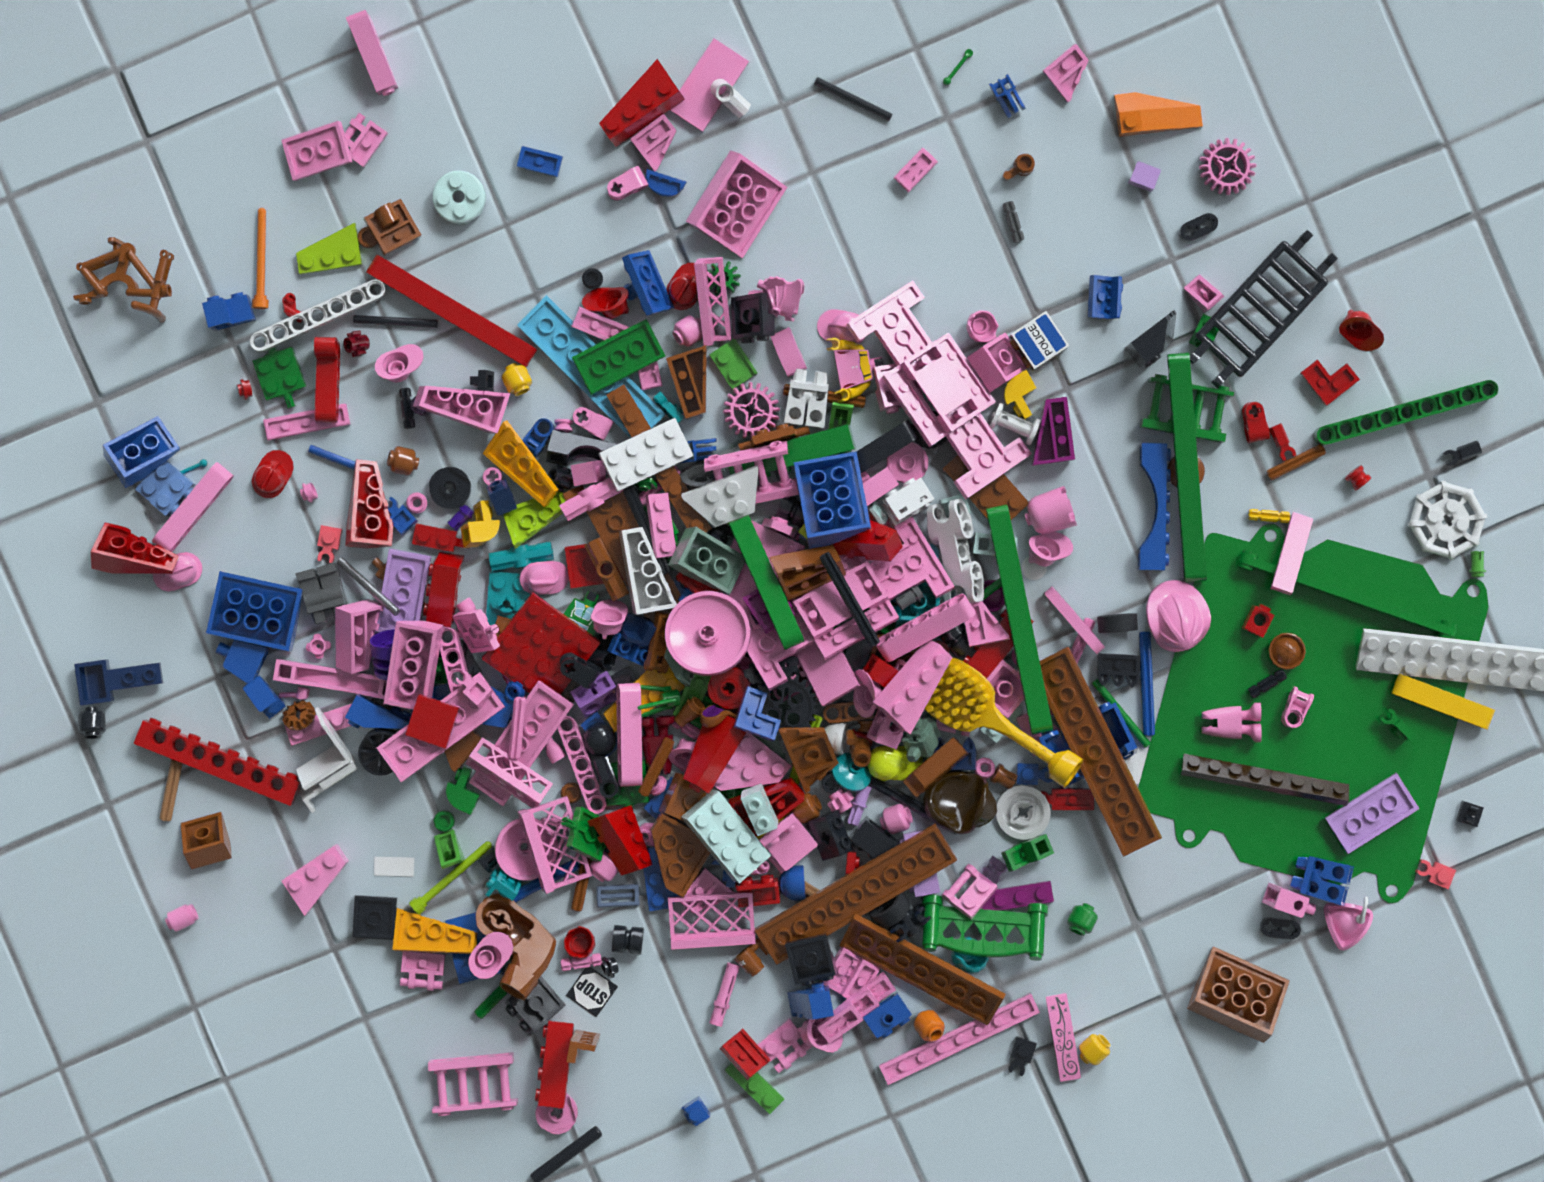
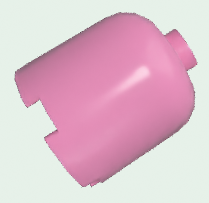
M1065 486L1031 498L1027 505L1028 513L1024 514L1028 526L1032 525L1035 531L1040 534H1049L1077 525Z

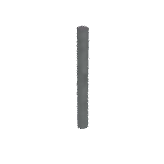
M343 557L337 561V564L394 616L400 613V609Z

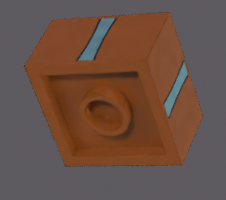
M675 773L659 808V812H663L686 824L681 816L707 793L693 791L688 787L690 783L683 779L684 775Z

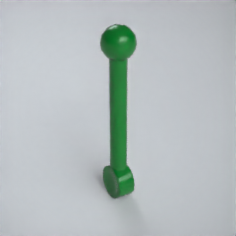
M971 49L965 51V56L950 75L943 79L944 85H950L951 79L967 58L972 57L973 51Z

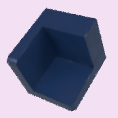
M628 613L620 633L626 641L648 647L656 627L649 618Z

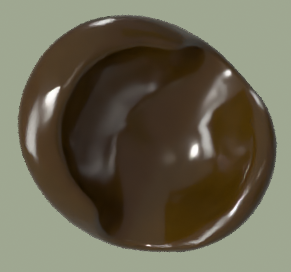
M964 771L947 772L924 793L923 806L927 816L936 825L951 833L959 835L969 834L975 828L989 823L997 814L996 800L989 790L988 782L981 776Z

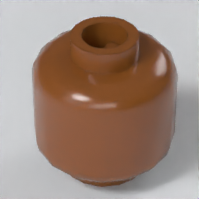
M397 446L394 450H390L387 466L390 467L391 472L409 476L413 470H417L419 458L416 457L413 449Z
M805 793L804 801L791 810L790 813H793L800 823L805 824L819 817L822 805L816 795Z

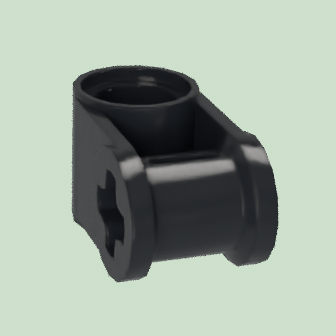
M565 653L560 658L561 673L587 689L592 687L601 672L597 665L584 660L574 653Z

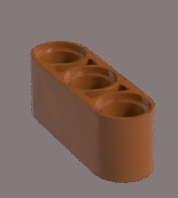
M851 701L829 704L823 710L824 719L829 723L873 719L876 714L868 718L862 717L860 714L855 717L849 716L847 710L851 705H854V702ZM829 708H836L839 714L836 719H829L826 713Z

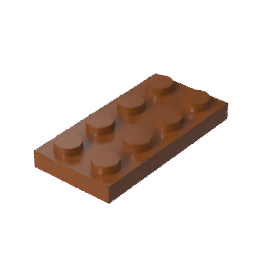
M959 455L943 468L953 481L969 472ZM1004 473L968 497L986 518L987 508L1007 504L1012 520L1028 505V500Z

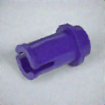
M466 504L463 507L460 506V510L447 522L455 531H458L469 518H473L474 512Z

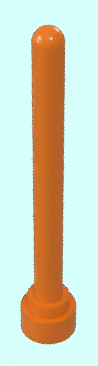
M264 208L258 209L256 295L252 299L253 309H269V300L267 295H265L266 210Z

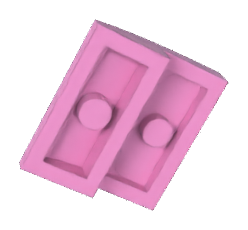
M841 947L834 958L838 971L836 976L831 980H821V982H824L825 986L829 985V988L848 999L862 986L875 978L880 968Z

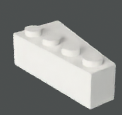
M643 527L619 531L633 614L637 615L674 608L677 603L671 594Z

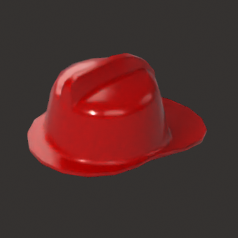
M695 263L682 265L667 285L666 290L674 309L687 310L692 308L698 301Z
M624 287L597 288L591 290L583 297L582 305L583 308L589 311L601 312L605 317L613 319L629 313L627 302L629 293Z
M1350 309L1339 326L1340 334L1359 350L1373 351L1383 345V332L1373 323L1369 314L1364 311H1353Z
M272 450L266 453L252 477V487L259 496L274 498L283 491L294 470L291 456L281 450Z

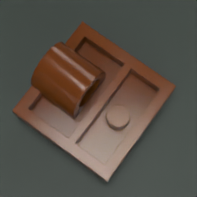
M401 199L393 203L384 204L363 219L384 256L420 238L422 235Z

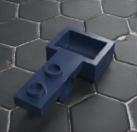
M109 659L74 664L80 706L114 701L113 690L164 683L161 662L110 669Z

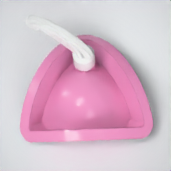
M1364 897L1363 906L1345 903L1344 906L1326 903L1324 906V915L1329 932L1339 950L1344 951L1353 947L1369 930L1373 920V913L1367 908L1368 897Z

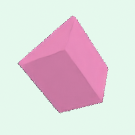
M1002 659L987 677V680L995 691L996 708L1005 717L1009 718L1024 700L1019 672Z

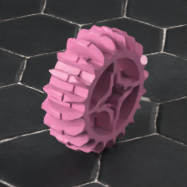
M1225 138L1223 145L1222 141L1218 139L1216 141L1217 147L1211 143L1209 145L1210 150L1205 149L1203 151L1207 157L1200 158V161L1205 163L1199 166L1200 170H1205V172L1200 174V177H1208L1204 184L1208 185L1211 182L1213 184L1210 187L1211 191L1217 186L1219 187L1218 194H1221L1223 189H1225L1226 195H1230L1231 188L1237 194L1239 192L1238 186L1244 190L1246 189L1245 183L1250 184L1252 182L1248 176H1255V172L1250 170L1256 167L1255 163H1250V161L1255 159V156L1251 155L1248 157L1247 154L1251 149L1247 148L1244 151L1242 149L1245 146L1244 142L1237 146V139H1234L1232 144H1230L1229 138ZM1222 150L1233 151L1229 158L1216 155L1217 152ZM1238 156H1240L1244 164L1243 173L1236 165ZM1212 160L1219 168L1217 177L1214 176L1211 169ZM1232 160V162L1230 163L1232 165L1230 166L1232 167V169H1229L1222 175L1223 171L1225 170V166H1223V164H1226ZM1226 175L1236 176L1240 179L1233 183L1222 182Z
M752 382L748 384L749 389H745V385L741 384V392L734 388L733 391L736 396L727 395L732 402H724V405L730 407V410H723L724 414H730V417L725 418V422L731 420L733 422L729 426L730 430L736 426V435L742 430L744 431L743 438L747 437V433H751L752 439V436H755L754 433L767 429L770 432L767 428L768 425L775 428L776 424L771 422V420H779V416L773 415V413L779 412L780 408H773V405L779 402L778 399L771 401L770 398L775 395L774 392H771L769 395L765 394L768 391V387L766 386L761 391L760 383H757L756 389H752ZM753 394L748 404L736 403L742 396ZM759 395L768 403L769 412L758 407ZM755 400V410L762 414L757 413L751 416L750 421H748L749 414L745 409L747 407L750 408V405H753ZM734 409L746 415L744 426L736 420ZM754 418H767L761 426L750 428Z

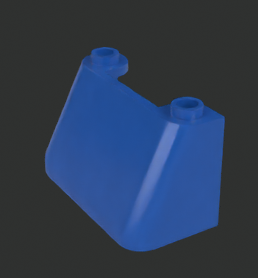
M1107 702L1100 705L1098 708L1123 759L1126 760L1137 753L1138 747L1116 702L1113 704ZM1062 730L1041 733L1042 736L1039 737L1040 743L1052 752L1071 751ZM1081 769L1078 770L1067 786L1085 778Z

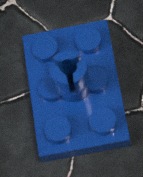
M650 250L622 257L624 269L632 281L624 285V288L629 293L627 299L634 300L638 297L641 302V308L646 316L673 309L674 306Z

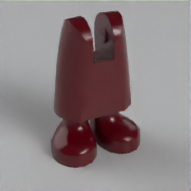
M674 715L656 716L658 736L654 735V717L641 718L642 729L645 733V736L642 737V752L647 771L664 738L667 737L673 740V734H668V728L675 722ZM667 758L663 766L664 775L671 773L672 762L669 758Z

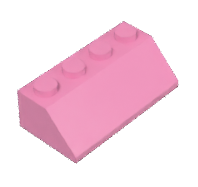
M426 621L396 622L384 704L413 710L419 694L432 698L443 625Z

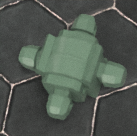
M929 713L923 719L919 718L911 735L904 732L905 738L901 740L907 752L908 761L916 762L920 756L926 761L934 754L938 746L937 738L941 734L936 724V718Z

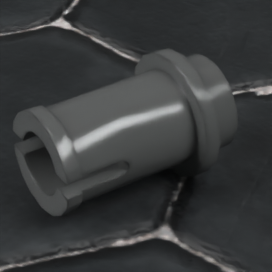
M918 586L915 588L911 587L910 591L896 598L895 601L899 608L904 610L916 601L920 602L924 596Z

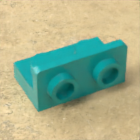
M501 867L499 870L495 868L485 885L487 888L485 895L489 897L496 889L502 897L513 901L519 892L523 880L512 878Z

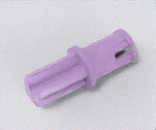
M867 786L865 789L857 791L854 801H851L853 806L851 807L847 823L854 826L859 825L864 808H867L866 802L872 787Z

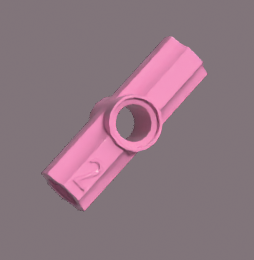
M609 477L597 485L593 484L578 493L579 495L559 506L567 520L570 521L587 510L589 512L605 503V500L612 498L621 491H616Z

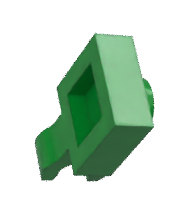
M1388 708L1387 711L1391 715L1390 719L1385 720L1384 717L1380 716L1379 720L1384 724H1391L1395 728L1393 732L1401 740L1404 738L1411 740L1416 734L1397 717L1394 710Z

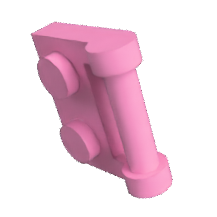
M967 864L962 875L949 890L943 892L942 897L968 918L972 919L997 890L998 886L978 872L973 865ZM970 877L974 878L975 881L960 899H957L955 894Z

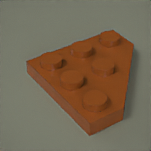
M661 812L650 831L665 888L684 898L710 852L688 826Z

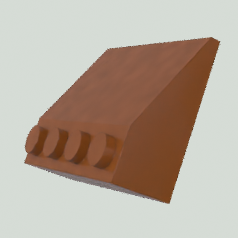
M1213 946L1194 987L1187 1009L1264 1043L1273 1034L1290 980Z

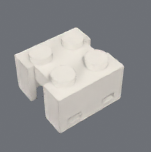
M912 478L905 482L899 491L894 489L887 493L886 497L882 499L884 503L881 505L886 509L888 514L887 520L892 528H894L897 524L928 508L929 503L933 502L934 497L922 478L916 481Z

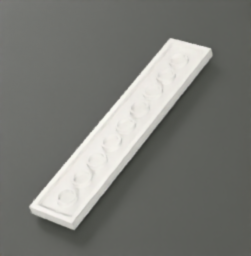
M1363 628L1355 665L1356 670L1544 691V649Z

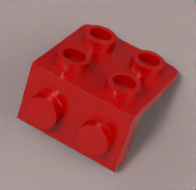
M762 875L761 879L752 880V877H746L741 883L736 882L737 892L752 891L753 906L780 903L778 877L773 878V875ZM748 897L738 899L739 908L749 905Z

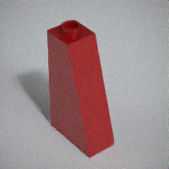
M726 716L715 727L706 728L702 725L683 777L684 780L690 783L688 787L697 793H700V791L707 794L710 793L745 736V731L734 728L736 719Z

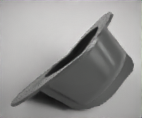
M697 461L682 473L681 480L688 486L689 490H693L714 482L715 477L713 470L705 472L704 461Z

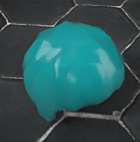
M965 937L967 940L972 939L971 937ZM953 951L950 954L954 966L970 975L978 974L984 970L989 961V958L969 956Z

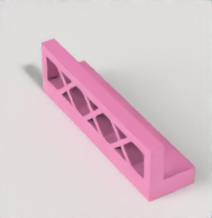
M723 257L697 259L694 268L704 346H711L714 341L732 339ZM718 263L719 272L715 277L707 271V264ZM713 282L721 287V293L717 297L710 292L709 286ZM716 302L723 307L724 312L720 317L712 312V306ZM718 322L725 327L726 335H715L714 327Z
M482 737L465 764L531 808L539 806L553 783L518 760L509 758V754ZM483 745L490 750L491 756L483 757L477 752ZM505 759L508 761L509 768H500L497 765V760ZM514 771H523L526 774L527 780L520 781L515 778ZM539 782L545 786V789L539 794L533 790L532 783Z

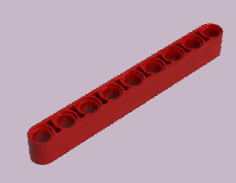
M377 254L366 271L369 275L525 367L529 365L538 350Z

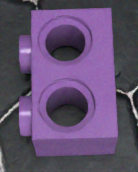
M607 671L598 675L590 689L580 686L570 692L585 718L617 700V687Z

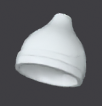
M830 724L824 729L833 751L837 755H843L846 746L845 733L848 729L847 724Z

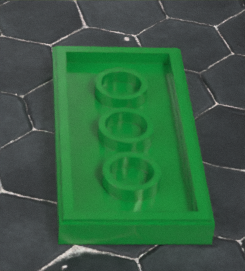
M645 319L571 358L592 395L666 357L649 322Z

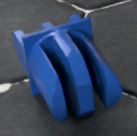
M1008 74L1005 75L1004 79H997L996 83L989 84L1007 118L1012 117L1003 98H1005L1014 114L1019 111L1011 94L1014 96L1022 111L1026 109L1016 91V86H1014ZM1009 83L1011 88L1006 90L1004 85ZM998 88H1001L1003 91L1000 95L996 91Z
M717 438L687 441L688 444H693V450L691 451L694 453V459H687L680 463L704 461V459L711 455L698 457L697 453L717 451L716 446L697 448L696 445L715 443Z

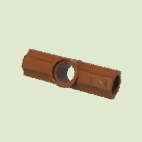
M601 537L585 544L584 547L612 601L614 602L629 594ZM609 563L613 569L610 575L602 574L601 567L603 564Z

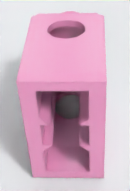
M1268 883L1262 903L1303 918L1304 914L1314 915L1316 905L1310 903L1308 897Z

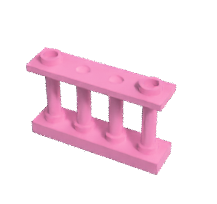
M774 441L770 445L724 455L715 454L704 459L705 472L713 470L715 481L723 478L721 468L733 466L735 473L743 471L742 464L754 461L755 466L758 465V479L760 485L757 486L756 504L799 495L797 479L788 477L783 455L788 454L787 441ZM775 457L781 479L779 482H768L762 459Z
M514 1052L430 1060L428 1062V1071H434V1074L437 1075L439 1105L432 1108V1113H438V1116L451 1115L453 1111L501 1107V1110L514 1109L513 1106L518 1104V1098H510L508 1067L514 1062ZM497 1065V1068H499L502 1100L490 1101L487 1078L489 1066ZM470 1067H476V1070L479 1072L481 1102L469 1103L466 1071ZM448 1069H455V1072L458 1074L460 1104L448 1105L445 1073H447Z

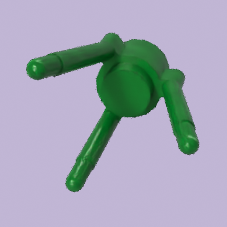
M640 685L641 689L664 692L660 694V701L637 707L638 710L662 705L641 714V718L673 709V706H680L678 689L672 690L671 686Z

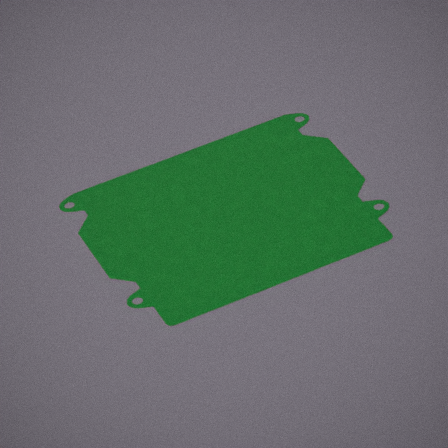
M1265 524L1250 542L1218 533H1210L1207 535L1204 543L1207 581L1194 582L1193 587L1205 599L1210 610L1211 623L1207 634L1198 644L1188 650L1175 652L1155 724V735L1151 738V744L1138 786L1149 812L1174 819L1176 838L1185 848L1196 847L1210 830L1222 832L1225 834L1240 862L1304 878L1306 870L1296 868L1298 857L1309 858V856L1354 866L1352 878L1363 872L1376 874L1381 898L1388 903L1399 902L1414 884L1415 871L1419 866L1458 719L1391 694L1398 677L1397 674L1356 670L1355 665L1363 628L1438 637L1436 636L1437 632L1296 582L1293 593L1288 595L1270 589L1274 578L1273 574L1254 568V571H1249L1238 567V560L1243 550L1259 555V560L1277 566L1285 538L1282 529L1276 524ZM1267 530H1274L1277 533L1275 541L1268 542L1265 539ZM1329 539L1303 554L1299 574L1439 623L1442 620L1452 622L1458 625L1453 639L1480 641L1489 604L1487 589L1484 583L1478 579H1468L1462 583L1453 597L1439 593L1426 569L1421 564ZM1470 585H1477L1479 587L1480 593L1478 596H1469L1467 589ZM1259 604L1270 608V613L1275 615L1263 638L1242 629L1252 606H1259ZM1261 614L1255 615L1254 623L1258 626L1262 625L1264 617ZM1282 633H1292L1301 638L1306 650L1301 664L1294 669H1283L1287 675L1286 680L1277 682L1276 686L1264 693L1261 692V695L1252 698L1248 693V688L1253 685L1256 686L1259 681L1269 675H1274V672L1282 669L1273 664L1270 659L1269 647L1272 640ZM1408 676L1463 698L1468 685L1467 682ZM1295 686L1299 691L1308 695L1314 694L1312 704L1305 715L1303 723L1296 728L1284 726L1281 716L1292 688ZM1254 703H1261V721L1242 720V724H1261V742H1254L1246 734H1242V739L1202 734V727H1218V719H1201L1202 712L1232 706H1241L1242 711L1249 710ZM1390 708L1395 711L1397 717L1416 735L1411 740H1406L1405 738L1401 740L1393 732L1395 728L1391 724L1382 723L1379 717L1382 716L1385 720H1389L1391 715L1387 709ZM1291 712L1287 718L1288 722L1294 724L1297 721V716ZM1183 754H1189L1349 784V802L1389 776L1397 773L1419 809L1347 854L1325 820L1326 816L1344 805L1181 775ZM1188 829L1195 832V839L1191 842H1187L1183 838L1184 832ZM1328 880V881H1327V882H1331V883L1338 884V885H1341V884H1342V883H1339V882H1336V881H1332V880ZM1389 885H1395L1398 888L1396 896L1390 897L1386 894V888Z

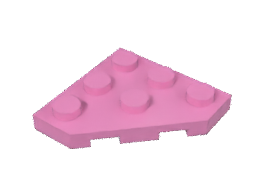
M746 732L714 786L723 791L752 787L758 784L779 783L792 766L752 734Z

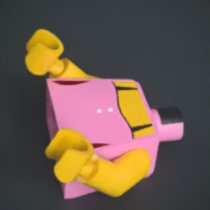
M837 338L826 339V341L832 342V347L826 348V350H835L834 357L840 384V390L836 391L835 394L840 393L842 395V399L838 403L860 396L870 387L873 380V368L884 365L882 356L870 358L868 350H865L863 345L853 341L839 340Z

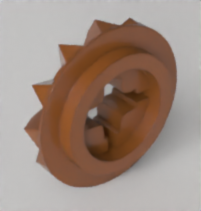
M303 699L300 702L294 701L293 705H287V710L282 712V720L290 730L305 729L315 719V708L310 702H305ZM297 711H300V712H301V713H300V719H298V717H296V712H297Z

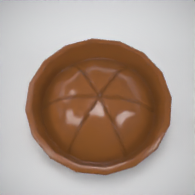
M1282 633L1276 636L1269 647V656L1273 664L1286 670L1299 666L1304 660L1306 653L1305 645L1301 638L1292 633Z

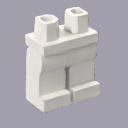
M796 369L790 382L784 423L803 425L805 406L808 404L805 426L824 428L829 386L827 384V373L815 371L814 382L806 381L807 370Z

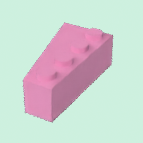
M932 640L921 645L873 703L899 729L911 735L953 657L940 644Z

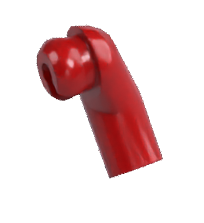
M287 293L282 299L284 313L291 317L301 311L296 308L295 295ZM298 319L296 321L301 324L303 320Z

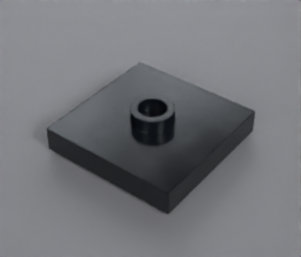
M355 895L352 938L393 940L398 897Z

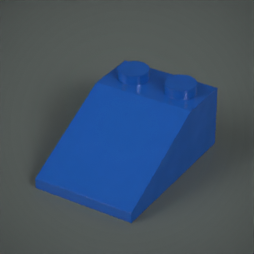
M159 416L103 444V455L125 488L147 477L180 450V447Z
M476 912L445 920L447 924L478 933L477 945L485 937L477 927ZM452 953L459 984L480 979L470 971L468 962L471 954Z

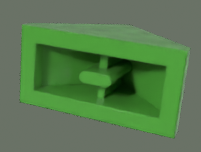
M833 402L828 430L847 424L850 425L854 405Z
M454 829L434 836L442 869L465 860Z

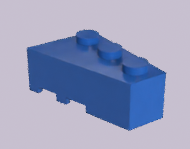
M824 982L813 983L811 988L787 992L791 1017L798 1016V1018H802L804 1015V1019L814 1020L834 1016L829 985L825 986Z

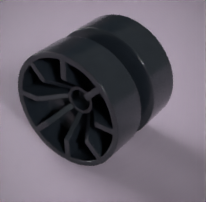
M374 728L365 735L359 746L358 757L366 771L378 776L388 775L393 772L377 747L398 731L393 728Z

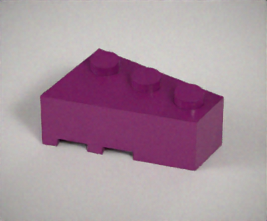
M1067 397L1046 399L1043 403L1041 422L1031 466L1075 460Z

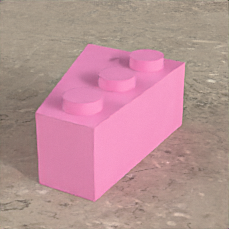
M366 599L335 607L336 668L351 674L369 669L372 657L369 640L375 634V630L378 631L380 624L377 622L380 611L384 609L381 603Z
M338 844L282 880V883L304 916L311 911L349 862Z

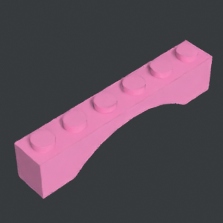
M276 659L273 680L339 690L380 699L385 698L387 680L379 679L372 674L361 672L351 674L337 668L285 659Z

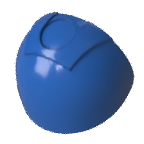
M803 865L792 866L779 877L780 892L792 901H802L805 899Z

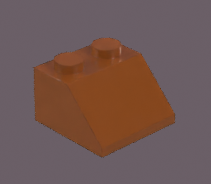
M222 812L181 823L183 854L191 870L232 858L231 843Z

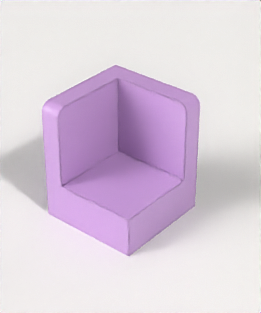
M1138 161L1128 183L1152 192L1161 170Z

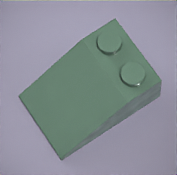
M691 527L685 529L668 566L689 578L730 595L745 564V560L741 553L698 527Z

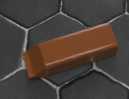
M953 737L916 768L903 782L917 798L964 759L968 752Z

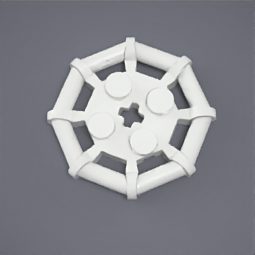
M1441 481L1437 486L1420 495H1416V502L1408 527H1411L1424 553L1430 552L1447 557L1449 560H1454L1456 556L1480 544L1479 539L1487 514L1482 510L1473 493V489H1466L1446 483V481ZM1448 492L1462 497L1459 501L1448 499ZM1440 493L1441 500L1433 504L1428 501ZM1467 500L1475 513L1473 515H1469L1463 505ZM1424 506L1428 508L1427 516L1424 521H1419ZM1444 515L1452 517L1450 526L1448 524L1443 525ZM1476 520L1472 535L1467 533L1469 521ZM1425 525L1431 537L1426 539L1420 526ZM1462 536L1467 540L1454 548L1453 541ZM1435 539L1446 542V548L1433 545Z

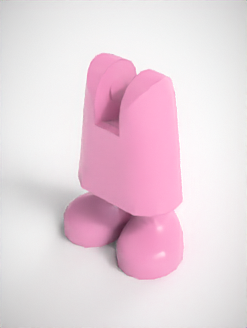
M1254 703L1249 710L1242 711L1241 706H1232L1202 712L1201 719H1218V727H1202V734L1231 739H1242V734H1246L1254 742H1261L1262 732L1260 723L1242 724V720L1261 721V703Z

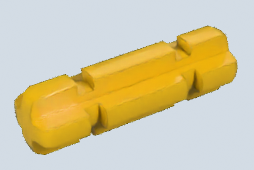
M1249 509L1248 519L1289 523L1290 513Z

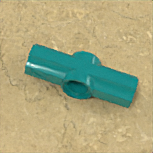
M551 542L530 546L529 544L521 545L516 549L511 547L509 550L488 553L492 571L511 567L520 568L534 562L554 560Z

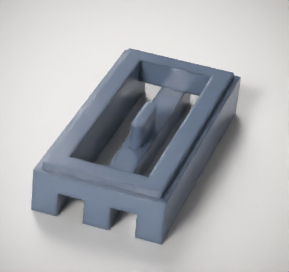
M639 884L596 886L597 907L640 905ZM634 889V892L601 894V890ZM635 897V901H601L602 898Z

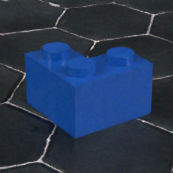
M243 292L232 294L230 299L219 298V295L207 298V302L202 303L208 328L214 331L256 321L250 296L244 295Z

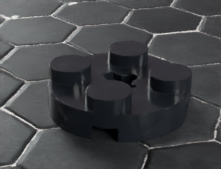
M445 467L437 470L432 475L429 481V492L432 500L440 507L455 509L462 506L469 499L471 482L467 474L461 469ZM453 482L455 484V492L446 493L447 488L445 484Z

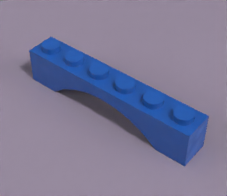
M1166 443L1140 444L1139 465L1146 473L1152 485L1155 496V515L1147 538L1138 548V570H1165V566H1169V554H1166V545H1169L1170 536L1166 532V524L1170 523V512L1166 511V503H1170V490H1167V482H1170L1171 472L1170 469H1167V461L1171 460V448H1167Z

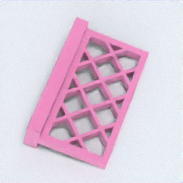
M567 796L527 810L517 811L540 886L544 893L548 894L553 892L554 889L592 876L585 856L576 853L575 857L565 853L567 841L562 851L552 846L557 835L568 840V837L559 833L562 827L561 822L563 821H560L556 831L546 827L551 815L560 820L568 815L569 819L573 820V813ZM564 803L566 808L563 817L553 813L556 805ZM542 810L548 814L543 824L535 821L533 813ZM544 829L554 833L549 844L541 840L540 836ZM550 849L560 853L555 864L547 859ZM563 855L573 859L568 870L558 866ZM576 861L584 865L585 873L576 875L571 872ZM557 868L566 872L563 881L554 882L553 875Z
M752 891L684 896V898L681 896L668 897L671 950L756 944ZM748 897L749 905L743 911L734 904L739 898ZM718 899H724L729 903L723 912L714 906ZM702 900L708 906L700 914L692 906L696 901ZM673 902H682L687 906L681 915L673 910ZM731 907L741 913L734 922L724 915ZM710 908L719 914L713 923L704 917ZM689 909L698 916L692 924L683 918ZM742 916L750 921V929H741L736 925ZM722 917L731 924L726 930H719L715 926ZM700 919L709 925L705 932H699L694 928ZM679 920L689 927L684 933L675 934L674 926Z

